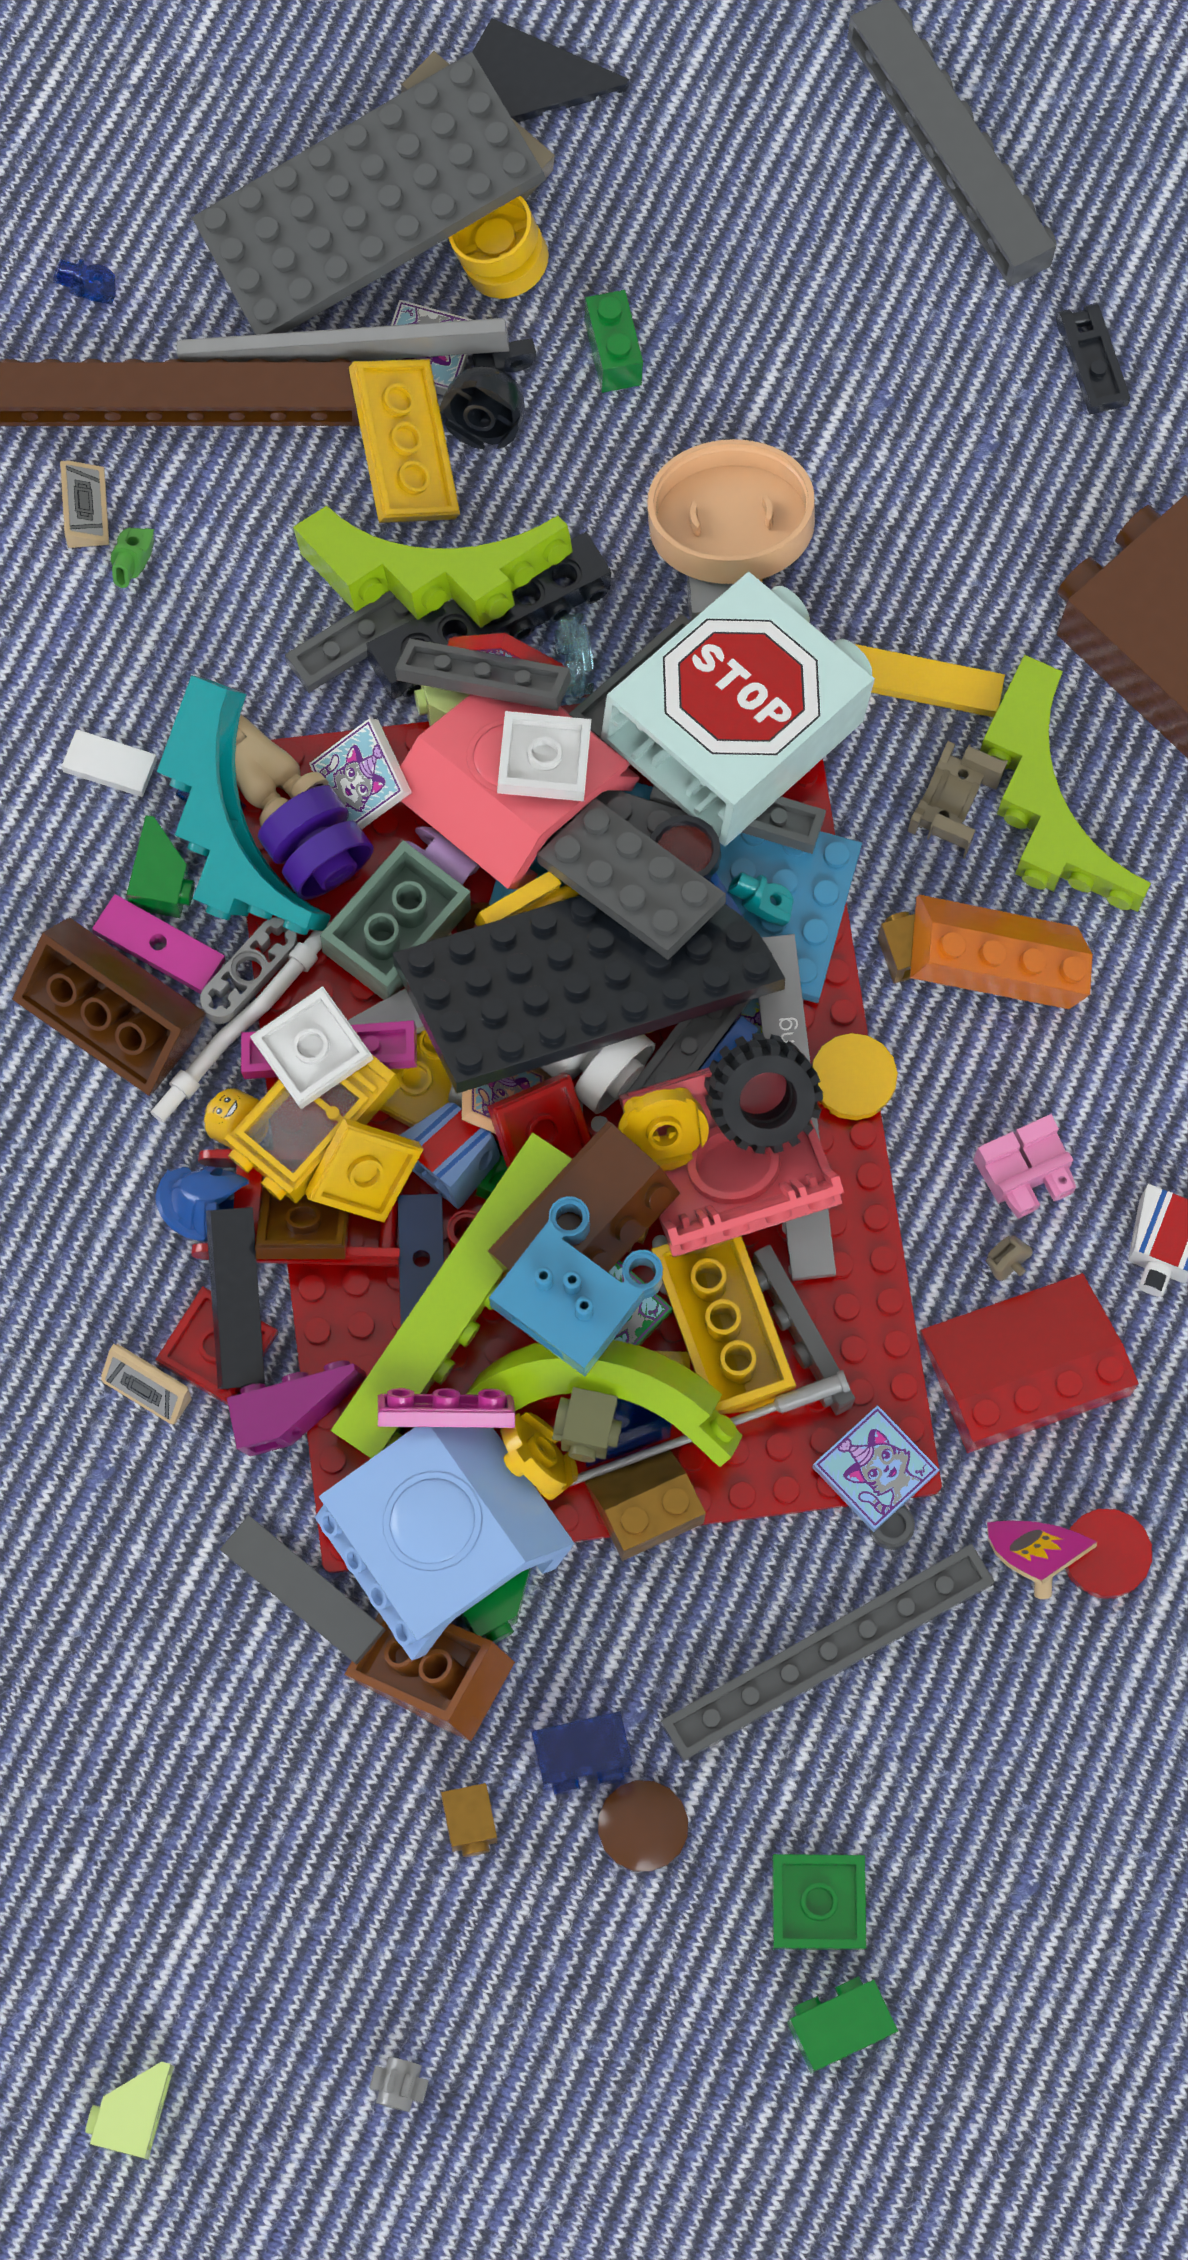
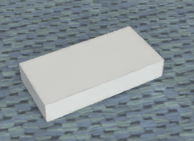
M76 729L62 764V770L64 773L143 797L157 762L156 754Z

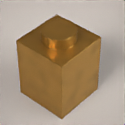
M906 911L886 918L885 922L881 923L877 937L893 984L912 979L910 978L915 914L910 915Z
M486 1783L441 1792L452 1852L462 1850L463 1857L490 1852L489 1844L497 1843V1834Z

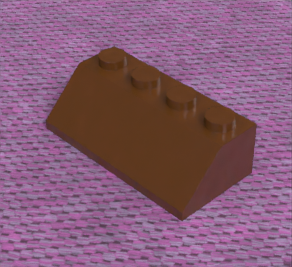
M70 917L42 933L12 998L13 1001L148 1096L154 1093L191 1046L206 1015L202 1009Z
M607 1121L487 1252L507 1275L549 1221V1211L553 1203L560 1198L570 1196L582 1200L587 1205L590 1213V1231L586 1239L572 1247L606 1272H609L679 1196L680 1192L655 1161L615 1125ZM573 1212L564 1213L557 1220V1224L564 1230H574L582 1222L581 1217Z

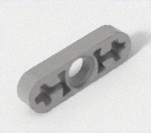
M277 917L265 921L204 987L201 992L200 1002L202 1010L206 1013L205 1016L210 1021L218 1024L230 1022L289 960L287 955L296 946L298 941L296 932L283 927L284 919ZM284 932L287 944L282 946L276 943L268 951L269 959L272 960L268 963L262 953L271 944L269 934L273 933L278 936ZM259 947L261 952L255 950V948ZM249 960L257 962L262 970L256 979L246 981L237 975V969L241 963ZM230 978L235 987L244 992L239 994L238 990L234 988L228 995L230 1006L227 1009L219 1006L214 1010L212 997L216 995L222 998L230 990V985L226 980Z

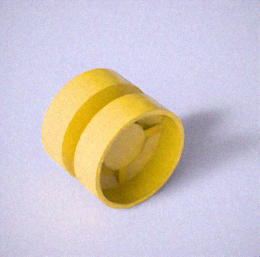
M521 196L516 197L448 237L471 284L476 290L488 297L505 299L525 293L541 279L548 264L549 253L546 241L536 224L527 202Z

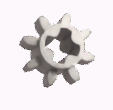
M388 2057L385 2068L375 2066L369 2088L379 2091L376 2104L410 2112L413 2101L423 2103L429 2081L419 2078L422 2065L399 2058Z

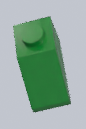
M146 815L126 894L128 902L149 913L181 918L183 905H191L195 881L190 880L187 864L155 817Z
M532 1568L517 1574L461 1614L470 1632L495 1644L514 1632L511 1626L518 1622Z

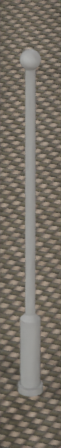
M840 1370L836 1375L776 1396L773 1403L729 1419L736 1426L774 1411L785 1413L842 1391L846 1393L850 1391L843 1370ZM686 1435L579 1473L577 1481L571 1486L692 1441Z

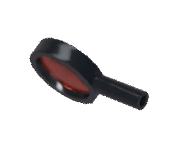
M688 815L671 817L659 824L650 835L653 841L708 881L719 868L722 857L719 837L712 826L701 818Z

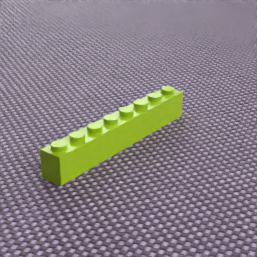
M532 1132L331 1429L333 1433L370 1458H373L403 1436L400 1434L403 1427H378V1395L387 1394L389 1390L394 1388H406L413 1390L415 1394H426L435 1381L440 1385L444 1382L455 1365V1362L450 1359L460 1344L467 1347L475 1337L481 1326L475 1322L485 1307L490 1310L493 1309L490 1307L489 1297L506 1276V1273L487 1251L567 1166L572 1158Z

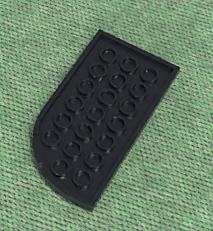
M581 895L393 953V964L456 1094L785 989V977L760 934L739 913L725 904L669 960Z

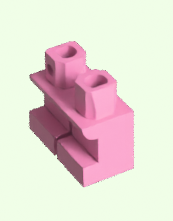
M1052 1114L1017 1129L1015 1134L1012 1131L978 1147L973 1158L974 1163L998 1204L1006 1201L1008 1207L1018 1219L1034 1212L1040 1206L1032 1188L1044 1183L1053 1201H1058L1073 1194L1076 1189L1072 1173L1069 1169L1073 1158L1069 1152L1065 1151L1057 1134L1059 1128Z

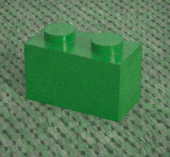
M621 290L585 297L584 322L601 392L641 386L643 359L626 291Z
M860 1976L837 1986L835 1991L838 1996L821 2004L819 1997L816 1996L793 2007L796 2016L789 2019L787 2024L810 2074L898 2032L874 1979L863 1984Z

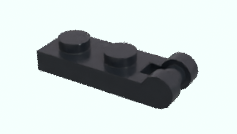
M1097 303L1085 305L1082 311L1073 313L1070 309L1057 312V328L1060 335L1063 336L1089 415L1128 406L1130 395L1099 305ZM1086 326L1090 330L1079 333L1078 328Z

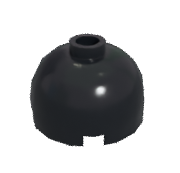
M477 366L463 371L453 379L441 402L440 413L443 411L447 419L444 424L447 430L460 442L477 449H484V443L498 444L496 449L510 444L516 437L524 418V397L517 382L507 373L495 367Z

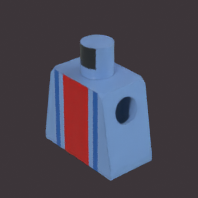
M447 1103L399 1135L418 1141L424 1149L412 1171L439 1194H442L457 1209L467 1201L500 1157L495 1138L491 1134L492 1132L462 1120V1108L456 1103Z

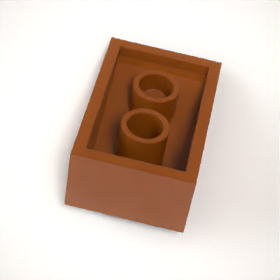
M378 1613L375 1621L385 1628L386 1631L357 1665L351 1661L344 1675L426 1721L471 1742L515 1662L494 1642L451 1623L445 1628L425 1656L411 1661L403 1647L396 1641L394 1634L380 1613Z

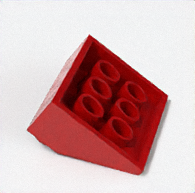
M1083 1273L919 1331L967 1453L1129 1397L1139 1385L1123 1343Z

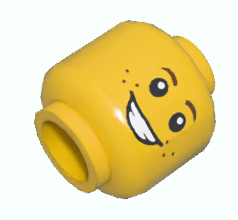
M235 1088L219 1092L208 1103L205 1110L204 1124L208 1136L229 1147L224 1138L227 1134H231L260 1100ZM269 1120L252 1138L256 1143L260 1144L265 1139L269 1130Z

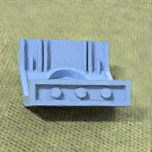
M414 1427L318 1496L323 1506L314 1518L411 1661L425 1656L445 1628L455 1618L511 1578L534 1566H537L542 1574L556 1569L575 1544L532 1482L524 1475L521 1477L515 1476L507 1468L503 1457L508 1451L494 1428Z

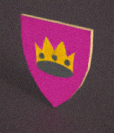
M1016 1520L987 1522L988 1541L995 1555L1006 1566L1034 1581V1596L1038 1599H1049L1052 1596L1053 1577L1097 1546L1096 1541L1060 1526Z

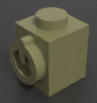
M573 1387L571 1399L562 1397L560 1399L552 1440L560 1441L561 1450L569 1452L568 1456L572 1459L582 1462H595L596 1458L606 1459L608 1446L617 1448L622 1427V1421L614 1419L618 1396Z

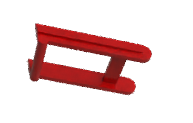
M232 1149L200 1151L198 1159L200 1164L212 1167L236 1168L237 1175L249 1180L248 1185L241 1187L235 1192L234 1208L253 1207L256 1246L263 1176L254 1168L248 1173L240 1168L228 1156ZM266 1150L287 1169H298L313 1152ZM398 1198L385 1222H380L378 1248L347 1247L345 1259H256L257 1263L397 1266L400 1255V1248H396ZM208 1243L192 1245L191 1256L197 1259L209 1260Z

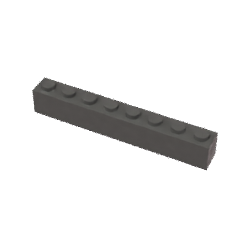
M882 0L851 15L847 39L1008 286L1011 287L1051 267L1057 246L1053 232L1048 226L1043 227L1036 216L1032 200L1028 195H1022L1016 186L1011 168L1008 164L1001 163L995 154L990 136L986 132L980 131L974 122L970 106L966 101H961L953 90V83L949 74L944 69L940 70L935 63L928 42L923 38L920 39L914 31L909 13L904 8L900 9L895 0Z

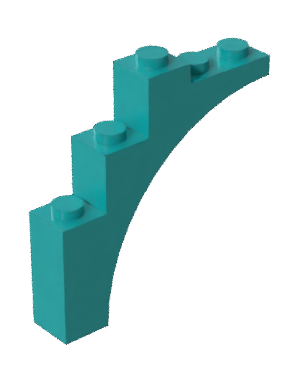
M191 675L157 772L171 778L170 786L190 793L175 836L189 841L187 847L189 850L208 856L193 899L207 905L206 913L224 920H230L231 915L248 917L249 913L271 920L272 915H275L285 920L283 923L284 928L302 935H307L309 929L324 931L331 915L312 906L304 899H300L276 875L256 846L246 824L238 794L235 767L236 737L246 694L213 680Z

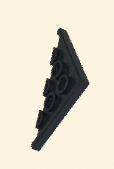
M491 18L472 51L510 117L517 123L542 116L543 112L562 106L570 108L594 101L600 95L614 91L622 93L627 91L629 87L628 78Z

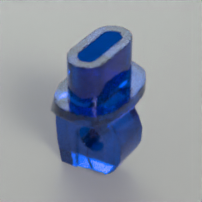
M81 258L78 259L77 263L59 259L54 272L53 283L70 287L69 293L78 298L82 297L106 304L113 303L116 294L115 275L109 268L100 264L84 265V259ZM93 280H97V281H99L101 284H97V283H95Z

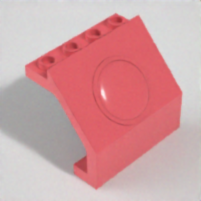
M470 694L416 739L400 766L412 791L401 802L507 889H519L536 879L537 874L529 867L551 835L602 792L607 790L632 791L640 777L628 768L630 763L590 731L584 801L497 793L505 711L563 717L572 716L562 707H559L558 711Z
M709 1067L618 1096L623 1110L626 1101L632 1097L643 1096L656 1090L683 1087L688 1089L692 1093L693 1098L701 1104L708 1121L709 1134L703 1148L700 1143L698 1148L692 1152L693 1159L679 1168L664 1171L680 1192L679 1196L658 1217L673 1257L842 1204L840 1194L844 1193L840 1177L830 1168L815 1128L812 1129L809 1135L803 1131L800 1132L797 1137L801 1142L794 1147L791 1146L789 1141L783 1143L784 1151L774 1153L770 1147H766L765 1154L755 1153L750 1146H748L747 1150L737 1147L734 1140L729 1141L706 1105L705 1095H708V1092L704 1087L705 1077L712 1076ZM762 1073L753 1077L746 1083L741 1092V1109L753 1114H761L774 1109L785 1095V1077L777 1073ZM663 1125L655 1131L658 1132L659 1136H664L667 1134V1129L673 1126Z

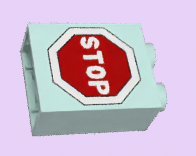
M749 571L607 694L601 739L626 759L689 816L701 818L710 824L717 833L719 842L724 846L728 845L864 721L875 680L872 676L870 662L855 644L845 639H837L834 643L831 642L809 623V613L795 593L783 586H775L770 590Z

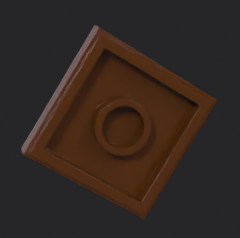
M263 1187L255 1246L256 1259H345L350 1212L308 1200L306 1194L297 1204L286 1195L280 1201Z

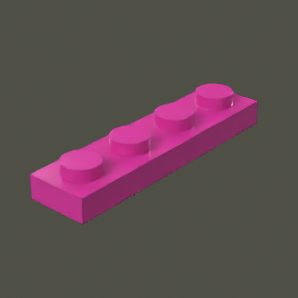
M414 1020L351 1025L369 1052L389 1069L417 1067V1027ZM241 1032V1073L243 1078L278 1077L250 1038L255 1032Z

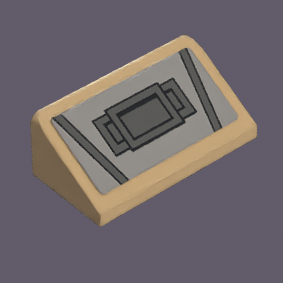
M60 461L64 531L68 548L110 545L104 467L74 461Z
M113 1344L110 1348L101 1375L103 1383L169 1424L174 1425L177 1423L192 1400L188 1387L119 1344Z

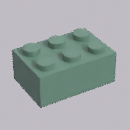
M403 840L320 934L322 952L385 1000L398 993L404 987L393 964V953L448 936L471 909L470 891Z

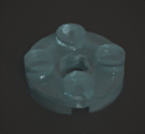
M583 613L564 615L563 620L558 622L559 629L554 631L556 652L558 655L564 654V666L570 668L571 682L565 695H572L574 699L587 698L593 693L594 683L586 684L585 672L593 671V660L587 624H581L584 618Z

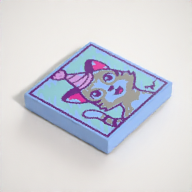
M878 1405L812 1466L873 1532L939 1472V1469Z

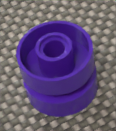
M331 786L314 787L293 797L274 811L258 832V840L276 864H285L282 874L300 899H313L337 888L366 864L374 850L372 843L358 823L347 821L349 811Z

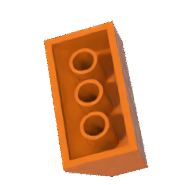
M920 894L916 897L910 978L1064 1009H1071L1090 995L1093 954L1078 927Z

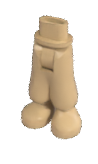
M240 714L235 752L236 783L250 804L263 809L259 818L260 826H262L274 811L288 801L280 797L276 792V787L283 789L292 799L311 788L323 785L328 786L329 782L319 772H310L301 776L300 766L294 758Z

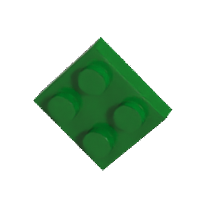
M773 1854V1949H866L865 1855Z

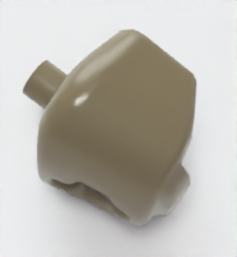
M1011 1235L1001 1240L988 1253L986 1263L994 1277L999 1281H1004L1013 1271L1019 1276L1026 1272L1021 1264L1032 1256L1033 1250L1018 1237Z

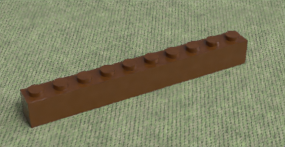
M15 359L0 361V426H360L349 372V366L352 362L346 359H334L329 362H309L305 359H292L288 362H268L264 359H251L247 362H227L222 359H210L206 362H186L181 359H169L165 362H144L140 359H128L124 362H103L98 359H86L82 362H62L57 359H45L41 362H20Z

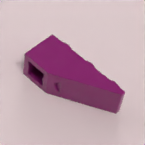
M336 1361L325 1365L324 1371L308 1375L306 1372H297L282 1377V1383L266 1387L265 1384L259 1383L242 1387L239 1395L227 1398L237 1450L251 1457L292 1446L367 1378L366 1372L354 1363L350 1364L349 1361Z

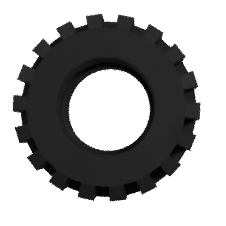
M762 1033L752 1034L753 1040L746 1041L742 1036L734 1040L737 1046L732 1050L724 1046L719 1051L723 1057L719 1062L712 1060L709 1066L712 1076L705 1077L704 1084L708 1095H705L706 1105L722 1133L729 1141L734 1140L737 1147L747 1150L748 1146H750L758 1154H765L766 1147H770L774 1153L784 1151L783 1143L789 1141L791 1146L794 1147L801 1142L797 1137L800 1132L803 1131L809 1135L814 1128L810 1123L812 1117L819 1119L821 1109L817 1102L823 1101V1091L818 1086V1083L821 1081L805 1055L790 1041L785 1043L780 1036L771 1034L770 1039H766ZM762 1073H777L785 1077V1095L774 1109L761 1114H753L741 1109V1092L746 1083L753 1077Z

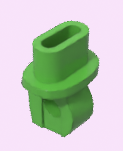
M130 527L119 534L117 545L111 553L112 576L116 586L120 588L128 587L131 579L137 578L144 570L154 546V529Z

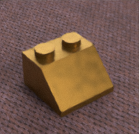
M671 1450L584 1481L622 1561L702 1525L706 1513L685 1470Z

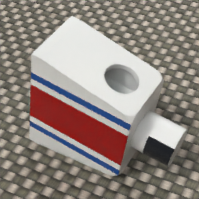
M1148 1184L1139 1200L1128 1260L1145 1268L1138 1287L1150 1295L1163 1296L1170 1278L1181 1283H1186L1188 1280V1199Z

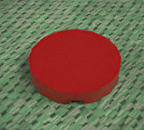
M1096 1509L1082 1515L1069 1528V1530L1097 1542V1546L1065 1568L1069 1579L1077 1587L1088 1592L1089 1595L1097 1598H1118L1131 1593L1146 1578L1152 1563V1544L1145 1528L1133 1516L1117 1509Z

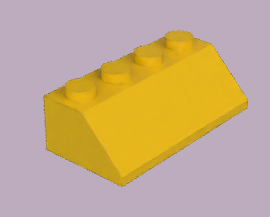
M741 1236L676 1257L672 1256L668 1243L652 1248V1253L656 1254L661 1260L663 1266L662 1281L695 1373L722 1394L715 1407L720 1414L751 1411L773 1403L776 1396L795 1390V1381Z

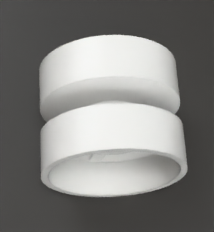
M643 1034L541 1068L551 1077L565 1072L570 1074L572 1080L582 1073L575 1086L577 1097L595 1114H599L619 1099V1095L625 1094L644 1070V1066L655 1049V1043Z

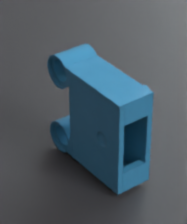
M566 1196L553 1203L549 1211V1221L491 1294L489 1301L491 1308L585 1377L642 1301L653 1297L660 1290L663 1266L656 1254L648 1250L632 1252L625 1258L622 1265L621 1283L572 1247L586 1239L590 1231V1213L587 1205L582 1200ZM573 1212L581 1217L582 1222L574 1230H564L557 1224V1220L562 1214ZM646 1265L654 1271L655 1277L649 1283L638 1284L631 1279L629 1274L635 1267Z

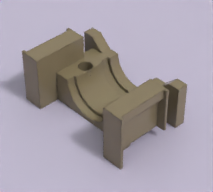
M947 741L930 784L911 818L908 832L915 835L918 828L928 829V840L932 834L964 848L963 858L965 859L976 831L963 824L981 784L997 790L1008 760L1004 762L970 747L971 744L968 745L961 760L952 756L955 744Z

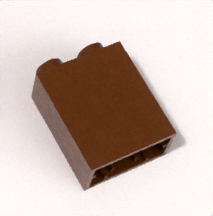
M1184 495L1162 516L1151 505H1146L1140 509L1124 525L1115 539V542L1123 551L1104 568L1093 557H1088L1071 571L1057 591V594L1066 602V606L1056 635L1188 759V497Z

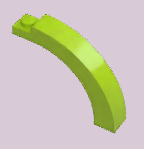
M613 1340L585 1377L540 1343L528 1345L493 1362L478 1374L465 1394L478 1395V1392L484 1389L501 1390L505 1392V1395L513 1396L515 1411L542 1398L570 1394L573 1387L618 1396L619 1399L642 1406L673 1424L719 1467L733 1456L743 1436L736 1429L731 1419L721 1415L715 1409L722 1394L705 1379L662 1354L618 1340Z

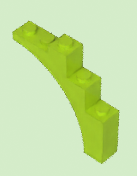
M328 506L323 507L293 526L300 554L355 612L369 603L377 601L383 594L391 591L414 617L419 620L431 611L439 609L452 598L480 628L492 620L500 618L515 606L512 591L526 585L532 578L552 565L560 563L573 552L568 525L558 515L522 534L497 542L462 548H423L390 542L354 527L339 517Z
M1024 655L989 726L980 749L981 752L1004 762L1008 760L1005 769L1009 768L1015 771L1002 797L997 815L1004 817V820L1015 828H1029L1033 830L1015 874L1022 877V880L1033 888L1041 890L1047 888L1053 892L1061 877L1068 880V884L1078 891L1085 893L1092 891L1107 898V901L1116 908L1122 910L1132 909L1138 912L1151 883L1115 862L1092 841L1069 810L1054 774L1049 744V723L1053 698L1063 671Z

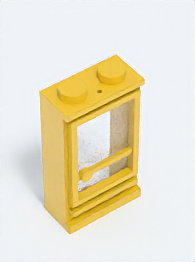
M373 1056L374 1060L303 1109H300L279 1079L231 1134H227L224 1138L232 1149L228 1156L245 1172L248 1173L254 1168L264 1176L265 1179L261 1184L277 1199L281 1201L286 1195L297 1204L305 1195L304 1192L343 1118L366 1125L401 1086L394 1072Z

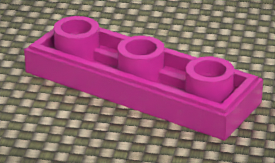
M114 894L92 928L93 934L199 994H201L204 987L219 972L226 961L225 955ZM157 943L166 944L162 950L153 949V946Z
M394 1388L389 1390L387 1394L378 1395V1427L515 1428L513 1396L505 1395V1392L498 1389H484L479 1391L478 1395H460L459 1391L448 1388L437 1389L433 1394H415L410 1389Z

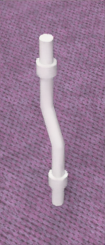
M314 930L304 943L298 942L287 955L289 961L261 994L212 1038L185 1071L180 1070L169 1082L171 1088L151 1110V1114L157 1120L164 1123L184 1098L189 1100L199 1089L200 1084L198 1082L228 1046L241 1035V1032H245L271 1009L302 971L308 972L318 960L316 954L322 948L320 934L323 931Z

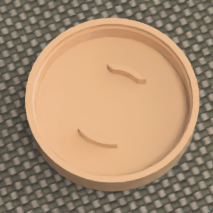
M730 439L712 441L689 448L673 457L659 470L648 492L649 533L656 551L671 567L698 580L718 584H735L748 571L759 580L772 576L796 561L805 551L813 536L815 498L809 475L790 455L764 443Z

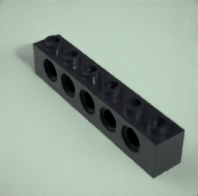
M587 531L571 539L573 552L566 556L563 561L552 565L532 578L526 585L512 591L515 606L501 616L499 622L486 624L480 628L452 599L419 620L415 618L366 643L368 661L391 700L402 695L403 697L413 696L415 690L421 689V685L397 681L395 667L409 639L448 645L449 641L445 637L452 633H458L463 636L507 633L518 640H522L528 637L535 630V627L547 621L557 622L565 618L572 608L584 602L592 604L603 598L611 587V570ZM559 578H569L574 583L564 587L556 584L555 581ZM525 596H531L538 601L532 605H524L518 600Z

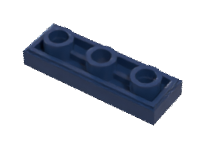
M442 1194L398 1196L401 1326L444 1264ZM419 1257H426L430 1260L428 1265L424 1267H418L414 1264V1261Z

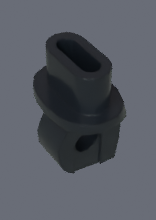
M533 338L509 342V351L478 353L471 354L474 367L488 366L495 367L503 372H518L533 365L536 349Z

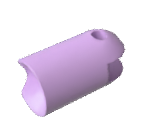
M421 826L415 829L420 839L428 845L425 850L410 841H405L461 885H463L468 876L475 874L480 867L432 827Z

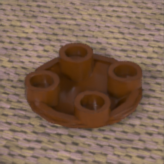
M635 1780L619 1786L606 1798L598 1816V1835L605 1852L617 1864L631 1872H651L667 1866L681 1853L688 1837V1816L682 1801L670 1788L655 1781Z

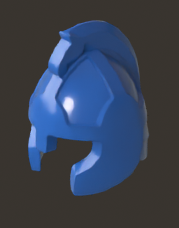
M206 1166L193 1172L188 1167H181L171 1172L167 1169L156 1191V1206L162 1219L172 1230L192 1240L208 1241L206 1211L233 1209L234 1199L228 1200L227 1198L241 1187L248 1185L249 1180L234 1172L212 1166Z

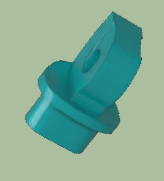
M741 872L733 878L728 892L743 899L742 906L770 923L782 927L789 923L794 899L786 887L781 884L767 883V877L764 875L753 878ZM770 897L775 899L776 905L772 904Z

